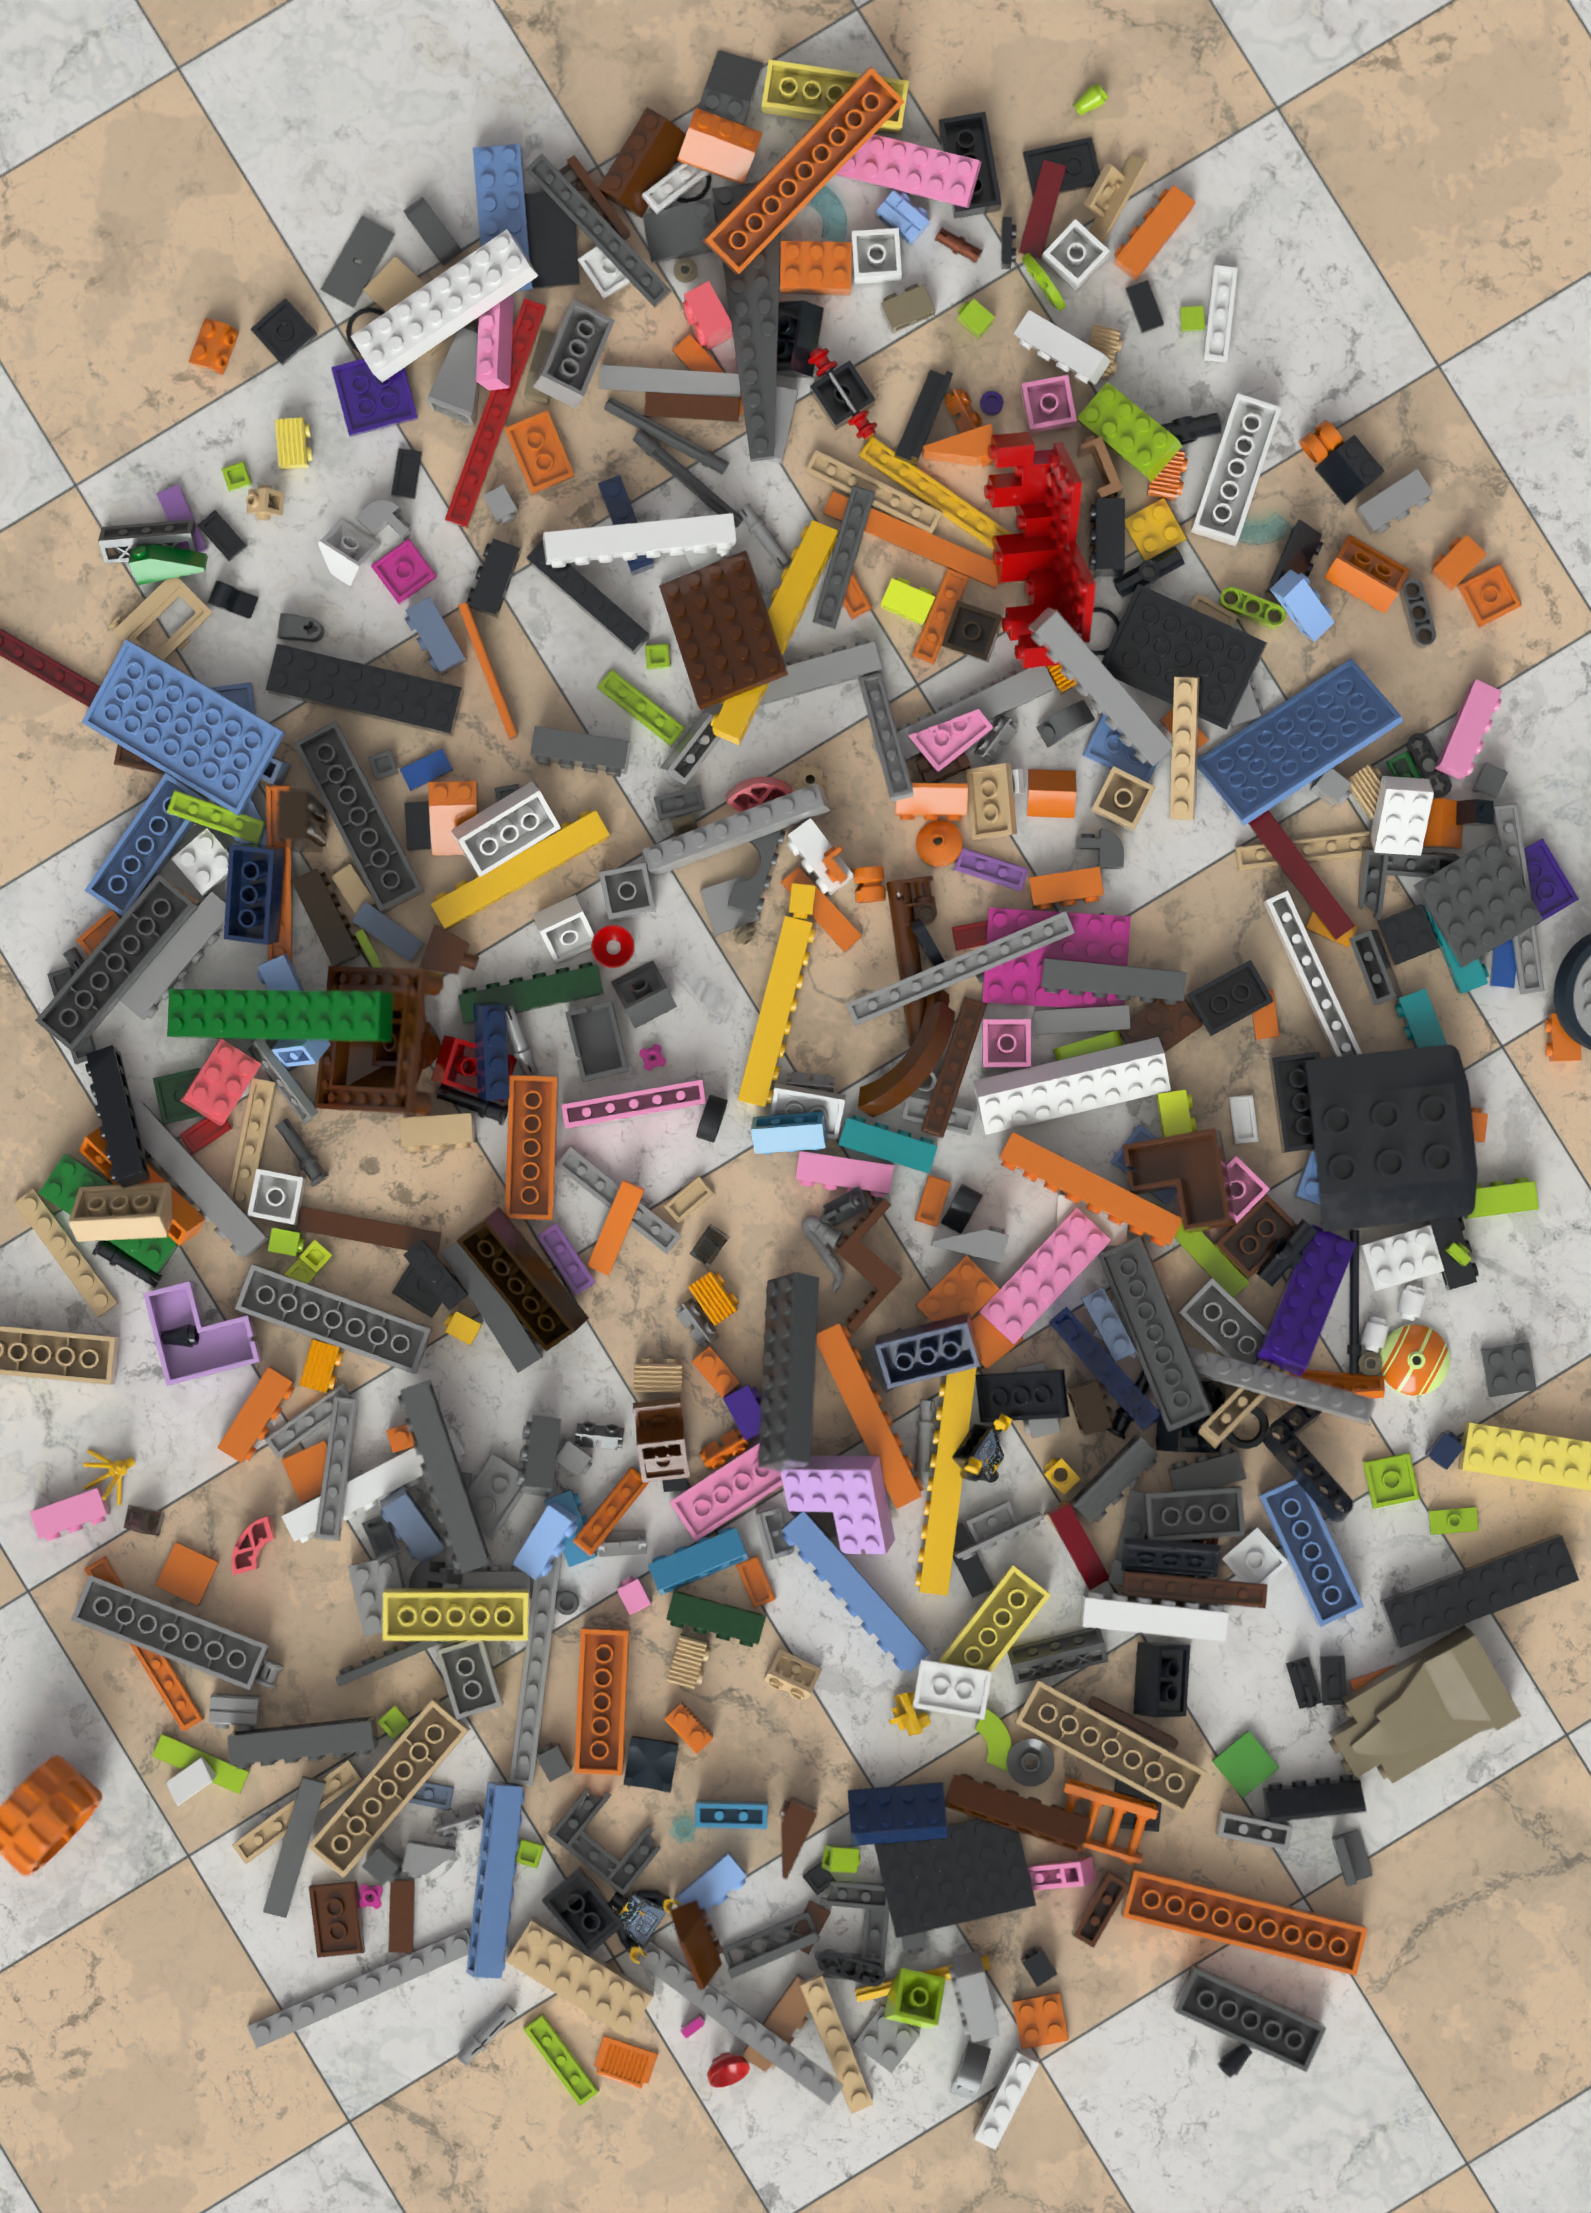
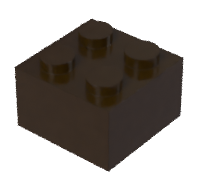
M957 601L941 646L989 663L1002 625L1003 616Z

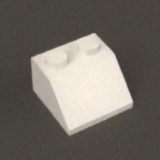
M576 895L533 914V918L555 964L591 948L594 933Z

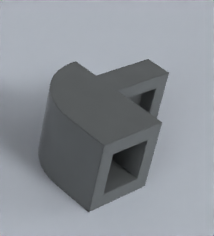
M1081 700L1049 717L1048 720L1036 728L1048 748L1068 735L1095 721V718L1086 702Z
M1100 829L1099 838H1095V834H1081V838L1075 839V849L1099 850L1098 867L1100 869H1123V844L1113 832Z
M423 1562L413 1570L409 1580V1588H443V1583L461 1584L462 1575L453 1573L451 1568H445V1562Z
M968 2041L961 2058L959 2070L951 2086V2093L973 2100L975 2093L980 2088L991 2052L990 2048Z

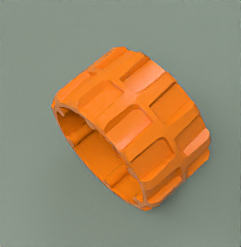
M55 1755L32 1772L0 1805V1855L22 1876L27 1877L37 1872L89 1820L103 1799L101 1792L62 1756Z

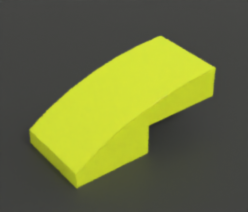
M314 1240L284 1275L309 1284L333 1255Z

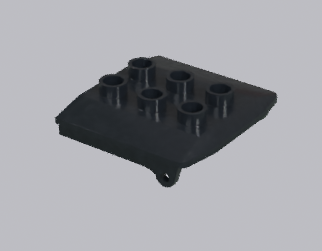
M1448 1044L1305 1060L1304 1069L1306 1070L1322 1220L1320 1224L1323 1232L1464 1217L1473 1213L1476 1201L1478 1171L1470 1093L1461 1057L1455 1046Z

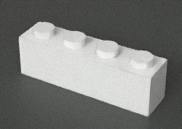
M1028 310L1014 332V335L1019 339V345L1029 351L1031 348H1034L1038 351L1037 355L1047 362L1050 359L1057 362L1055 366L1066 373L1071 370L1076 373L1074 377L1084 384H1087L1089 381L1096 385L1111 362L1105 354Z
M1016 2048L973 2133L975 2140L996 2150L1039 2065L1037 2058Z

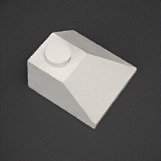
M342 518L318 543L330 574L349 586L362 575L381 545Z

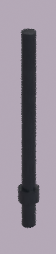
M1350 1230V1241L1356 1243L1350 1259L1349 1345H1347V1354H1349V1373H1359V1354H1361V1345H1359V1231Z

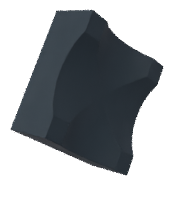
M631 1736L623 1785L671 1793L679 1743Z

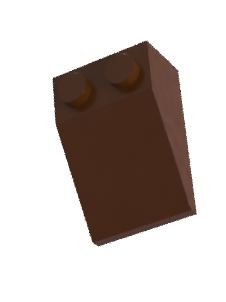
M792 1796L789 1801H784L779 1811V1816H781L782 1878L786 1880L818 1814L816 1807Z

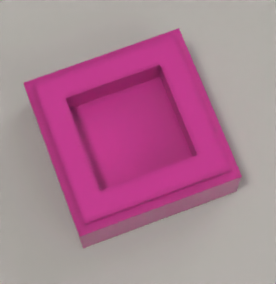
M699 2013L681 2027L680 2032L685 2038L690 2037L704 2026L705 2019Z

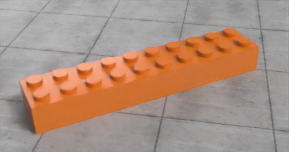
M872 67L867 68L702 241L735 274H740L905 101Z
M1135 1867L1131 1869L1128 1882L1130 1886L1126 1891L1121 1910L1123 1918L1357 1975L1368 1930L1363 1924Z

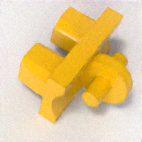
M915 1692L898 1693L893 1696L897 1706L891 1708L894 1717L888 1720L890 1725L897 1723L900 1731L906 1729L909 1736L923 1733L922 1729L931 1724L926 1712L916 1715L913 1708Z

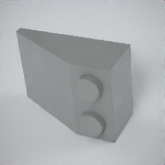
M990 1226L989 1230L984 1229L932 1241L931 1246L1002 1263L1009 1235L1004 1234L1005 1229Z

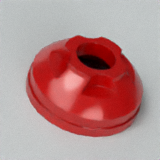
M608 925L598 930L593 937L591 945L594 958L598 963L608 968H618L628 963L633 956L635 948L632 935L628 930L618 925ZM613 940L619 942L621 946L619 953L614 955L608 953L606 949L607 944Z
M730 2052L722 2053L712 2060V2064L707 2072L709 2084L715 2088L735 2084L749 2073L750 2066L747 2060L740 2055L730 2054Z

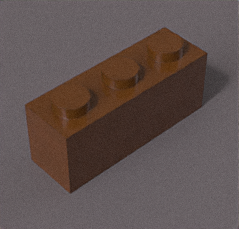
M1106 1870L1072 1929V1935L1094 1948L1129 1888L1128 1881Z

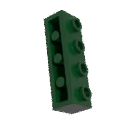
M674 1590L666 1620L671 1621L670 1625L674 1627L684 1628V1625L694 1627V1632L707 1635V1631L717 1633L716 1638L730 1641L732 1637L739 1639V1644L753 1647V1644H759L766 1615Z

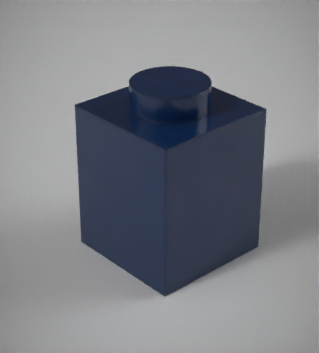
M1451 1431L1449 1434L1441 1432L1425 1455L1447 1470L1464 1447L1460 1444L1462 1440Z

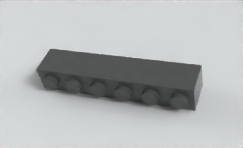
M1042 958L1040 987H1045V992L1059 993V989L1069 990L1071 995L1083 996V991L1093 992L1092 997L1106 998L1107 994H1116V999L1130 1000V996L1140 997L1142 1002L1154 1003V998L1163 999V1004L1177 1005L1178 1001H1184L1187 972Z
M458 1242L442 1251L445 1259L517 1373L543 1358L541 1352L544 1349L536 1339L534 1341L528 1334L529 1330Z

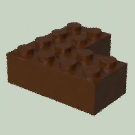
M1211 1128L1122 1145L1126 1167L1136 1169V1172L1132 1170L1126 1171L1129 1191L1137 1195L1177 1187L1184 1231L1193 1233L1236 1225L1220 1130Z

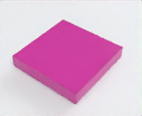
M409 538L371 565L399 605L437 578Z

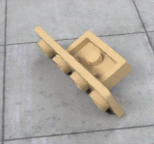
M1130 155L1121 172L1113 165L1105 164L1083 205L1096 215L1089 232L1101 243L1106 241L1148 164L1145 158Z

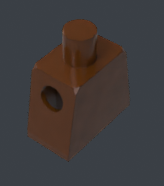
M434 924L419 967L430 971L459 975L462 966L475 971L479 957L467 953L470 946L468 942Z

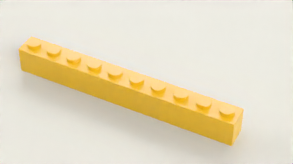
M814 520L811 521L809 526L804 527L801 534V539L803 540L799 547L796 546L791 555V560L793 561L789 568L785 567L781 576L783 582L780 588H775L771 597L773 602L770 609H767L782 656L827 565L838 537V530ZM770 682L722 701L721 705L723 707L720 713L716 712L711 722L714 735L740 746Z
M976 1368L946 1375L945 1383H940L939 1396L943 1397L942 1406L937 1407L936 1420L940 1421L939 1430H934L933 1444H937L936 1454H931L930 1468H934L933 1477L928 1478L927 1491L931 1492L930 1501L925 1502L924 1515H928L927 1525H922L921 1539H925L924 1549H919L918 1562L922 1563L921 1572L916 1573L915 1586L919 1587V1592L948 1596L963 1480L960 1476L962 1469L953 1460L952 1456L969 1432Z

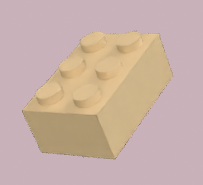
M472 1113L399 1118L401 1147L407 1148L409 1152L424 1151L423 1147L431 1146V1150H447V1145H455L457 1149L471 1148V1143H476L475 1116Z

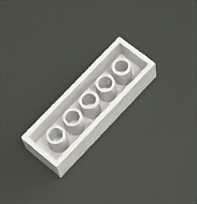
M1236 393L1190 531L1191 533L1234 547L1237 545L1282 407Z
M1088 1591V1595L1082 1594L1080 1624L1082 1627L1226 1642L1229 1613L1220 1604L1207 1603V1607H1199L1200 1604L1198 1602L1183 1601V1605H1179L1174 1600L1159 1599V1602H1152V1599L1147 1597H1136L1135 1600L1128 1599V1596L1118 1593H1112V1597H1104L1103 1592Z

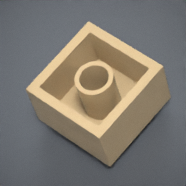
M1113 766L1090 812L1133 832L1155 790V786Z

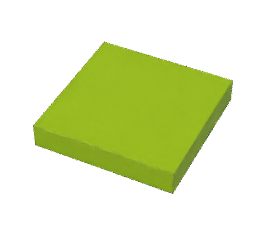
M1410 1452L1362 1462L1372 1509L1420 1499Z

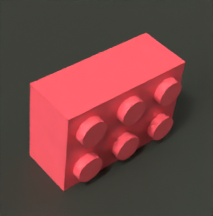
M709 281L684 294V302L682 303L684 307L683 314L689 326L694 325L695 337L700 346L705 345L707 350H710L733 338L732 322Z
M220 1039L180 1101L219 1126H222L261 1066V1063L225 1040Z

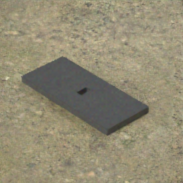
M362 216L324 282L321 291L355 308L363 293V289L369 283L395 234ZM357 259L363 263L360 266L353 261Z

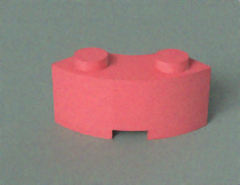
M754 777L744 780L731 788L726 793V802L737 811L742 812L790 794L793 790L790 784L780 779Z
M271 1515L253 1522L242 1532L233 1549V1575L260 1567L259 1557L263 1547L269 1541L277 1538Z

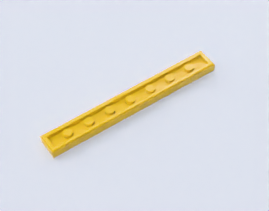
M871 436L858 456L930 507L942 512L944 517L994 551L993 536L1012 534L915 465L895 458L896 452L875 437Z

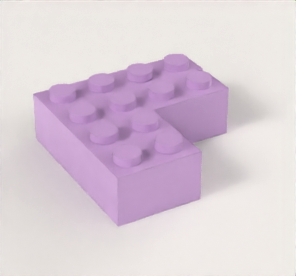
M193 1281L143 1293L167 1386L263 1361L258 1340H252V1337L256 1336L251 1315L205 1326ZM187 1324L196 1326L199 1333L198 1345H193L192 1348L170 1344L164 1345L162 1340L164 1330H171Z
M811 1456V1465L781 1472L788 1511L833 1512L841 1553L862 1554L865 1550L866 1554H887L895 1541L879 1456Z

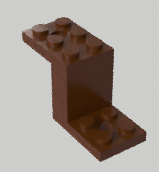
M885 1198L882 1202L877 1199L868 1209L871 1214L866 1219L861 1217L852 1227L855 1232L850 1237L845 1235L836 1245L839 1248L837 1253L878 1289L876 1293L871 1291L863 1300L866 1305L860 1311L855 1309L847 1318L849 1321L847 1326L853 1332L862 1325L902 1280L900 1276L860 1241L891 1206Z

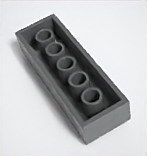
M375 1716L234 1731L227 1736L230 1765H237V1769L249 1768L256 1762H260L261 1766L274 1765L275 1762L283 1759L285 1763L299 1762L302 1757H308V1761L321 1760L325 1755L332 1754V1758L346 1757L349 1752H356L357 1756L368 1755L378 1745Z
M1192 1964L1173 2006L1176 2013L1304 2072L1308 2071L1326 2031L1323 2023L1195 1964Z

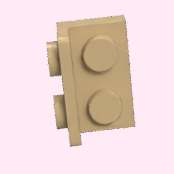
M779 1649L764 1681L768 1682L769 1686L774 1689H782L789 1692L797 1700L807 1701L822 1669Z

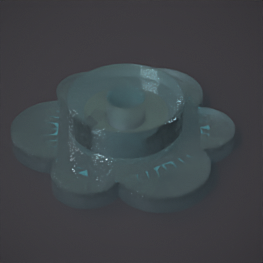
M684 1816L680 1820L675 1819L673 1821V1827L670 1829L669 1834L672 1838H677L676 1840L679 1844L684 1843V1841L692 1842L695 1839L694 1832L697 1827H695V1824H691V1819L688 1816Z

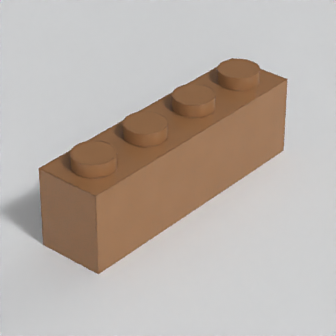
M798 1973L762 2023L790 2045L794 2040L792 2036L797 2028L801 2030L808 2020L806 2014L809 2008L799 1985L800 1982L806 1979ZM748 2044L742 2052L744 2058L765 2073L768 2068L773 2070L776 2066Z

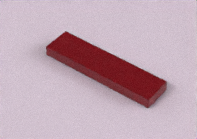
M1043 160L1019 254L1025 255L1029 253L1034 258L1042 259L1066 166Z
M1065 1501L1048 1511L1047 1514L1087 1588L1092 1590L1109 1580L1107 1571L1070 1503Z

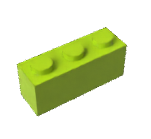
M1528 1177L1514 1179V1184L1505 1185L1504 1180L1490 1182L1491 1187L1481 1188V1183L1477 1184L1475 1209L1472 1214L1464 1216V1218L1469 1219L1538 1210L1539 1205L1535 1181L1529 1182Z

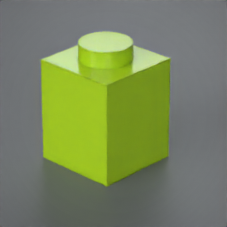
M975 299L970 303L966 301L957 311L959 313L957 321L978 340L995 320V317Z
M272 1228L268 1251L299 1256V1252L303 1253L306 1239L302 1238L303 1233Z
M824 1844L821 1868L830 1872L857 1873V1867L861 1862L858 1848L851 1845Z

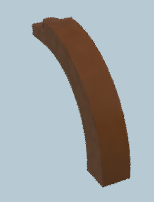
M942 989L927 996L922 1026L914 1043L901 1061L881 1078L860 1087L858 1108L873 1118L881 1115L906 1100L922 1085L936 1067L949 1041L955 1018V1011L948 1007L950 999L949 994Z

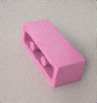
M99 1487L31 1511L30 1515L38 1538L46 1537V1540L50 1541L61 1537L59 1532L68 1529L69 1533L83 1529V1523L91 1521V1524L94 1525L106 1521L104 1516L110 1514L106 1500L102 1499L104 1495L102 1488Z

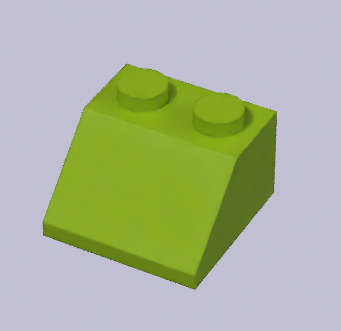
M900 1968L888 1993L884 2019L926 2029L938 2026L946 1978Z

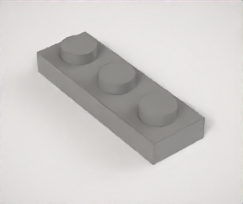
M909 1096L905 1101L901 1119L923 1124L930 1101ZM953 1107L946 1130L971 1136L976 1112Z

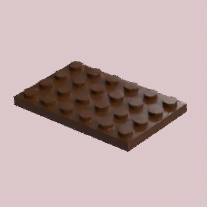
M746 550L659 585L700 710L789 675L749 554Z

